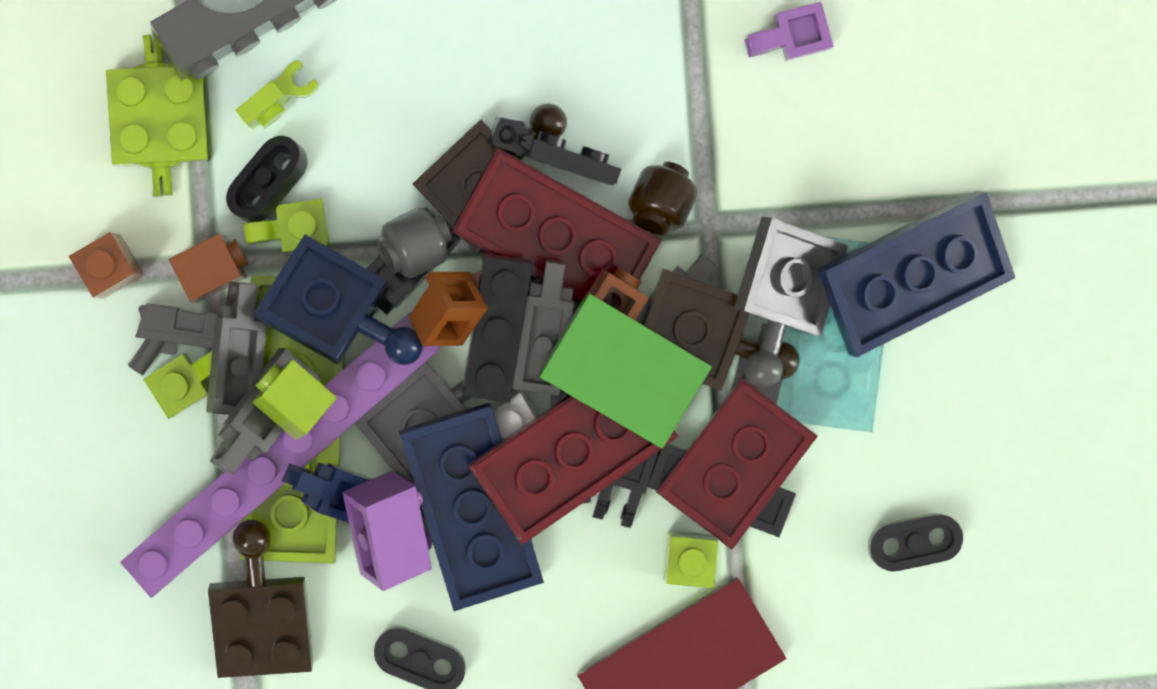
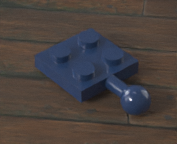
M304 234L254 311L257 320L337 365L358 332L382 344L385 347L388 358L399 365L412 364L420 357L423 346L414 329L410 327L393 329L370 316V313L388 286L386 279Z

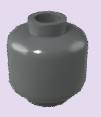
M419 207L386 222L382 226V238L377 240V247L383 262L391 273L399 272L406 278H413L446 261L448 253L446 243L450 242L452 237L446 222L440 215L433 218L428 211Z

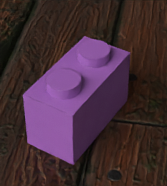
M390 471L343 491L361 576L380 590L385 591L432 569L428 551L432 548V542L428 531L423 526L420 510L422 509L423 497L421 493L417 492L414 483Z

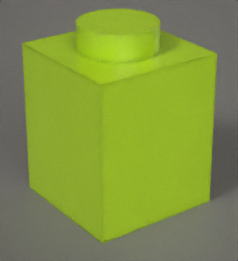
M292 359L281 369L274 363L255 385L261 392L252 403L292 438L298 440L307 435L337 397Z
M668 532L663 577L666 584L714 588L718 552L717 538L711 535Z

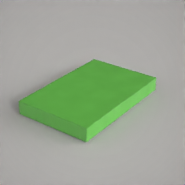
M587 292L538 376L663 449L712 366Z

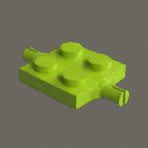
M143 35L145 64L128 69L106 70L111 160L113 166L140 165L152 169V196L162 197L161 178H163L164 196H173L171 168L184 162L209 161L203 78L194 80L191 75L181 81L172 64L164 63L163 50L155 37V52L153 53L151 35Z

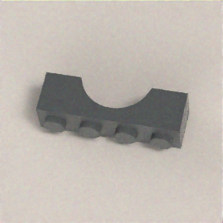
M187 0L150 21L152 34L181 81L191 75L194 80H198L209 75L219 67L217 60L231 52H234L236 56H241L260 44L259 36L275 28L277 33L283 32L302 19L300 16L301 12L313 5H316L318 9H323L337 0H263L255 7L238 13L217 12L203 6L196 0Z

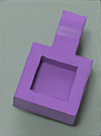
M822 2L776 13L773 16L776 28L748 35V38L744 39L749 58L782 48L785 62L828 51L834 47Z

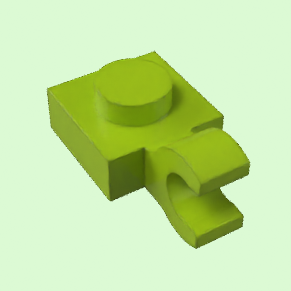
M295 60L286 66L280 77L275 81L271 80L235 111L250 128L255 129L258 125H261L265 129L285 113V109L282 106L289 101V97H310L318 90L320 85L313 79L304 87L296 86L294 84V76L304 65L299 60Z
M322 198L278 205L276 208L277 220L243 224L246 243L249 245L281 240L282 252L289 253L295 250L304 234L323 245L330 246Z
M212 351L194 364L187 353L182 354L143 379L168 419L173 418L208 396V387L204 381L210 377Z

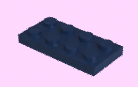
M983 191L969 194L817 268L848 355L856 358L1016 278L988 194Z
M490 402L398 430L416 490L423 497L422 510L453 611L544 583L532 540L523 545L519 543L467 466V464L502 441Z

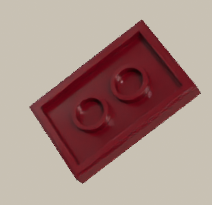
M741 378L655 492L732 550L818 435Z

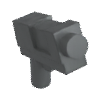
M150 303L141 305L138 309L141 320L135 337L143 338L145 341L128 363V366L137 373L144 375L160 352L169 355L176 354L177 344L212 349L215 318L218 317L217 313H195L182 311L178 307Z

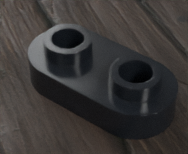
M276 136L267 140L230 184L226 195L229 210L247 223L260 222L268 218L305 173L308 161L305 150L287 136ZM290 159L288 165L282 170L284 162ZM260 196V199L252 206L253 200Z
M940 513L880 525L871 533L868 540V553L871 560L877 566L891 572L944 562L955 557L961 550L963 532L960 525L953 518ZM935 528H941L944 532V540L938 545H932L929 541V534ZM889 538H896L899 543L897 552L892 555L885 554L883 550L884 542Z
M394 626L385 630L375 643V661L384 672L424 689H456L464 679L466 663L462 653L454 646L404 626ZM396 641L403 642L407 646V654L404 657H395L390 651L392 643ZM439 659H445L451 664V671L446 675H440L435 672L434 663Z

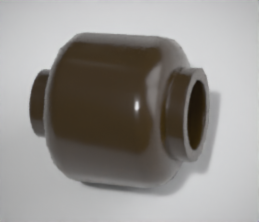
M669 161L664 162L662 166L650 165L644 168L628 200L629 209L634 214L633 221L644 230L658 235H666L668 231H676L682 228L697 198V188L688 178L689 172L681 165Z

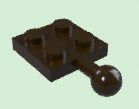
M546 103L539 105L530 116V127L527 130L529 135H533L534 139L538 138L540 131L561 137L567 127L566 115L555 104ZM482 119L412 183L452 227L496 149V146L487 144L491 129ZM499 148V149L505 151L506 153H508V154L514 156L515 158H517V159H519V160H522V159L525 157V156H522V155H519V154L510 152V151H508V150ZM464 239L477 254L482 250L479 246Z
M662 268L642 325L711 365L712 368L702 384L722 391L734 356L738 355L748 359L752 353L760 350L761 343L741 337L749 314L734 309L738 294ZM782 342L778 357L783 365V373L780 380L793 376L800 365V356L796 348L787 342Z
M258 520L243 521L234 530L232 541L236 551L244 556L246 581L210 583L208 588L217 678L312 672L314 663L305 577L266 579L263 554L271 543L270 531L264 523Z

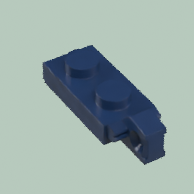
M318 462L314 472L289 463L282 481L291 485L294 490L303 492L304 495L301 502L317 513L349 523L343 491L373 478L330 463L326 465Z

